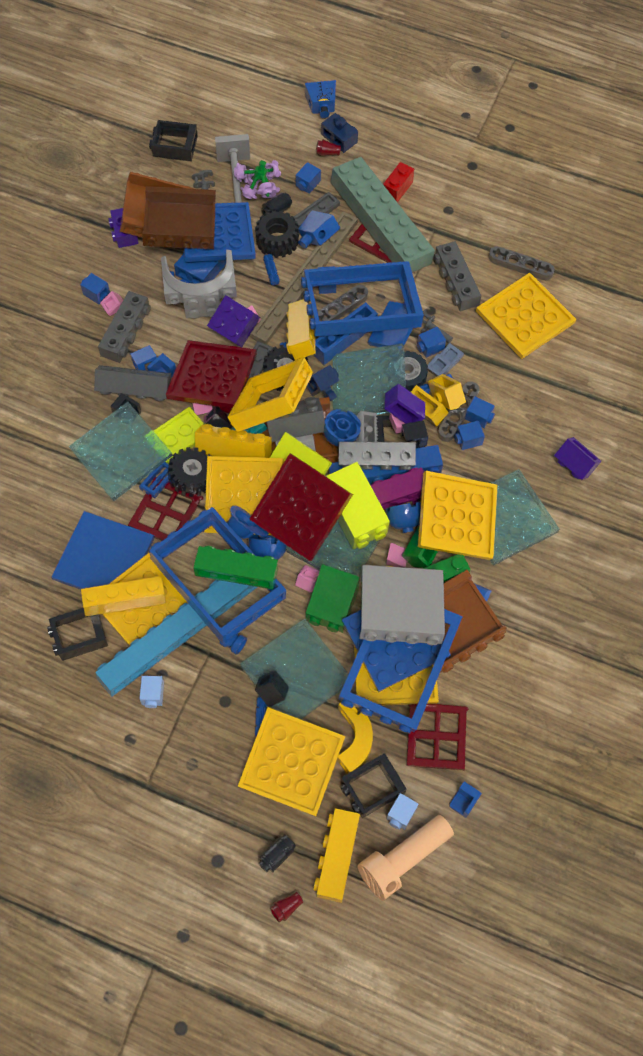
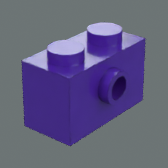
M123 208L110 210L111 218H108L110 228H114V231L111 232L113 242L117 241L118 248L139 244L137 236L119 232Z
M400 384L395 385L385 393L384 409L405 424L425 419V402Z
M575 437L568 438L554 455L560 465L569 468L572 471L571 474L581 480L588 478L601 463V460Z

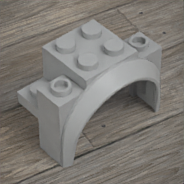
M226 250V266L218 277L205 283L196 284L176 279L169 271L166 256L161 257L166 304L184 303L186 318L212 317L220 305L219 299L224 298L225 295L230 298L237 297L232 250Z

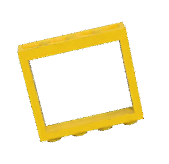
M305 357L249 378L228 415L231 425L237 432L295 411L313 374ZM284 386L279 397L256 405L261 394Z

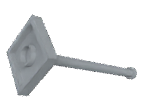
M249 134L215 137L217 162L231 161L235 203L242 202L240 181L234 176V168L238 160H250Z

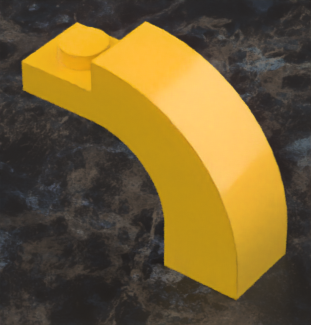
M340 703L338 704V711L350 724L355 735L352 745L338 755L337 759L340 766L349 774L366 763L371 752L373 730L368 716L362 713L357 715L358 711L354 706L351 709Z

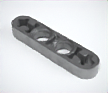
M498 246L490 250L489 260L493 264L526 275L531 273L535 278L541 280H550L553 277L554 266L548 262ZM515 258L518 262L511 263L509 259ZM529 263L532 264L534 268L528 269L525 265Z
M357 285L317 311L319 321L338 320L364 303L368 298L367 287ZM344 300H349L351 304L349 306H345L342 304V302ZM331 309H335L338 313L335 315H331L328 313V311Z
M467 382L462 389L468 406L466 408L459 407L449 410L438 430V437L441 441L449 442L454 438L457 427L463 423L466 411L475 396L478 397L480 389L477 383ZM473 389L474 391H472L470 396L468 397V390ZM456 415L460 420L453 422L450 420V416ZM448 426H450V432L447 435H444L443 433L446 432Z

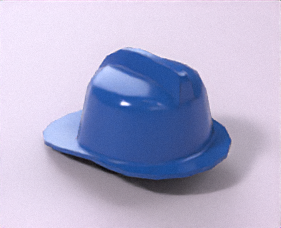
M238 506L230 508L232 515L227 524L240 538L246 539L253 534L259 536H267L269 534L251 521V515Z

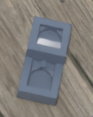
M449 343L440 355L437 354L428 364V370L436 376L446 374L460 361L464 353Z

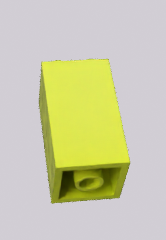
M358 462L327 475L326 477L354 494L337 520L352 549H362L369 545L368 542L373 540L379 541L386 537L390 521Z

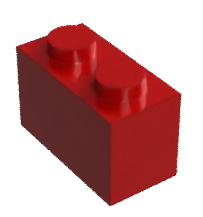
M402 162L396 166L383 183L397 203L411 186L414 179L415 169Z

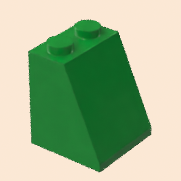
M322 564L306 611V620L311 625H321L327 627L331 632L337 633L339 631L343 633L345 627L342 619L348 617L351 613L359 592L360 577Z

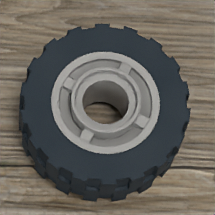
M402 351L394 355L390 360L387 373L388 380L392 387L400 384L411 392L416 385L420 387L426 382L428 365L420 354L418 355L414 351Z

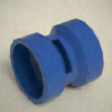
M236 634L224 644L220 641V645L231 648V652L237 655L244 648L247 638Z

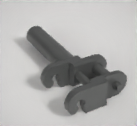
M203 170L200 173L193 174L192 179L195 180L193 187L206 190L210 188V185L214 187V181L204 180V178L208 177V173L210 176L213 175L212 170Z
M426 309L423 310V314L429 320L426 322L423 319L422 322L426 325L425 329L421 330V333L437 327L432 323L435 321V316L431 317L428 315ZM439 328L446 342L451 343L453 337Z

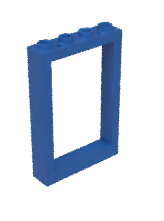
M409 261L304 270V277H301V287L305 288L304 301L308 302L306 306L307 315L311 316L309 324L310 329L314 330L315 337L418 328L422 326L424 314ZM387 280L399 281L407 314L319 321L312 287Z
M211 507L209 510L202 511L194 520L187 521L178 531L171 532L162 542L155 543L149 550L150 559L221 643L224 644L286 599V589L276 579L274 590L268 589L270 591L269 594L220 628L162 560L210 526L218 532L236 553L254 554L218 512Z
M444 609V620L450 627L412 719L350 692L372 642L363 639L338 700H341V704L352 709L354 706L361 709L360 712L366 716L372 717L373 714L380 717L379 721L387 725L394 723L403 732L409 734L411 731L415 732L462 616Z

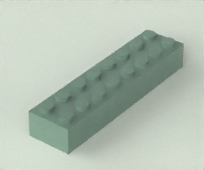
M362 157L332 169V185L392 263L409 261L412 272L432 264L435 250Z

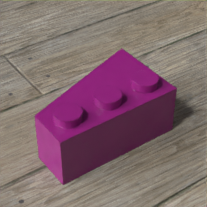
M413 468L407 473L395 474L390 479L378 480L370 485L383 510L385 511L386 508L412 502L415 505L416 502H419L418 500L422 498L424 470L422 468Z

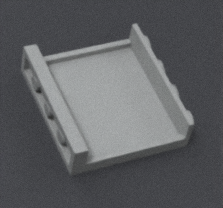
M362 566L360 582H362L360 639L367 641L385 640L391 643L400 641L409 644H442L445 635L443 570Z

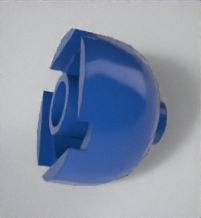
M336 409L327 414L323 434L330 444L339 447V442H355L358 438L361 422L351 411L344 412L341 411L342 409Z
M416 502V505L409 503L385 509L390 521L389 524L395 529L402 530L403 533L413 532L414 527L420 525L421 502Z
M253 534L248 538V546L256 556H271L279 560L286 552L287 545L273 535L259 537V535Z

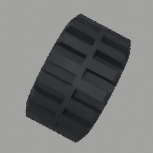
M274 210L272 213H265V216L262 215L260 220H257V226H255L256 244L264 255L271 254L275 258H279V256L283 258L286 257V254L290 255L292 251L297 249L299 227L298 222L295 221L294 216H290V213L276 212ZM273 233H282L283 235L274 236V235H271V234H273Z

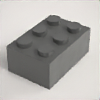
M308 397L304 401H299L294 412L267 421L269 436L272 437V442L281 440L285 432L293 437L324 432L325 425L320 400L315 397Z

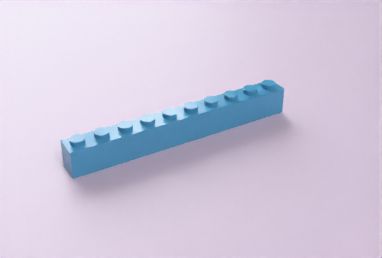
M216 580L209 586V589L199 592L195 598L215 620L258 587ZM184 603L175 614L165 617L159 626L150 628L144 637L134 640L125 651H119L109 663L100 665L95 672L97 680L113 697L207 625L189 604Z

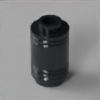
M280 193L262 204V214L265 216V213H272L274 210L276 212H284L291 207L292 199L288 193Z
M287 835L279 836L258 857L260 859L259 866L266 873L269 870L273 873L294 852L296 845Z

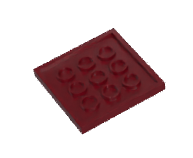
M188 340L166 392V398L232 409L247 383L257 355L256 349Z
M290 453L251 515L250 520L308 561H312L354 494Z

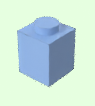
M142 676L140 689L141 704L145 705L146 708L162 706L164 692L162 676Z
M400 793L388 813L387 820H389V824L398 830L400 828L405 830L418 807V803Z

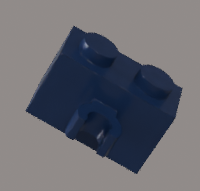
M334 113L321 123V135L329 142L341 145L340 151L343 153L358 143V130L346 122L343 117H340L339 114Z
M328 365L313 374L306 387L312 397L323 392L324 397H329V400L332 401L337 396L330 386L340 381L338 378L339 374L334 367L332 368L331 365Z

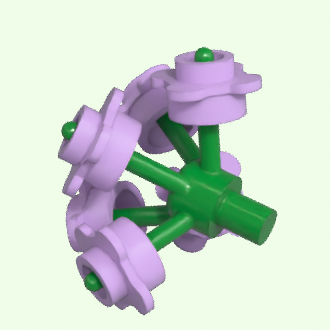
M261 160L255 170H247L245 165L237 163L234 168L235 178L240 182L243 179L245 183H248L240 188L245 198L252 199L253 197L257 199L256 193L264 198H272L280 191V188L276 187L273 182H268V179L271 180L273 177H280L281 175L278 161L273 160L272 163H266Z

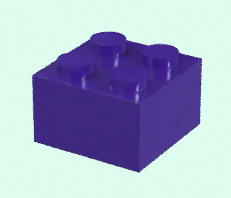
M225 295L207 326L236 345L243 347L260 317Z

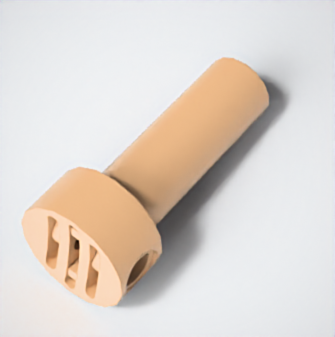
M437 815L383 856L377 851L372 853L358 864L359 873L374 895L384 901L402 887L400 877L453 837L454 832L447 820L441 815Z

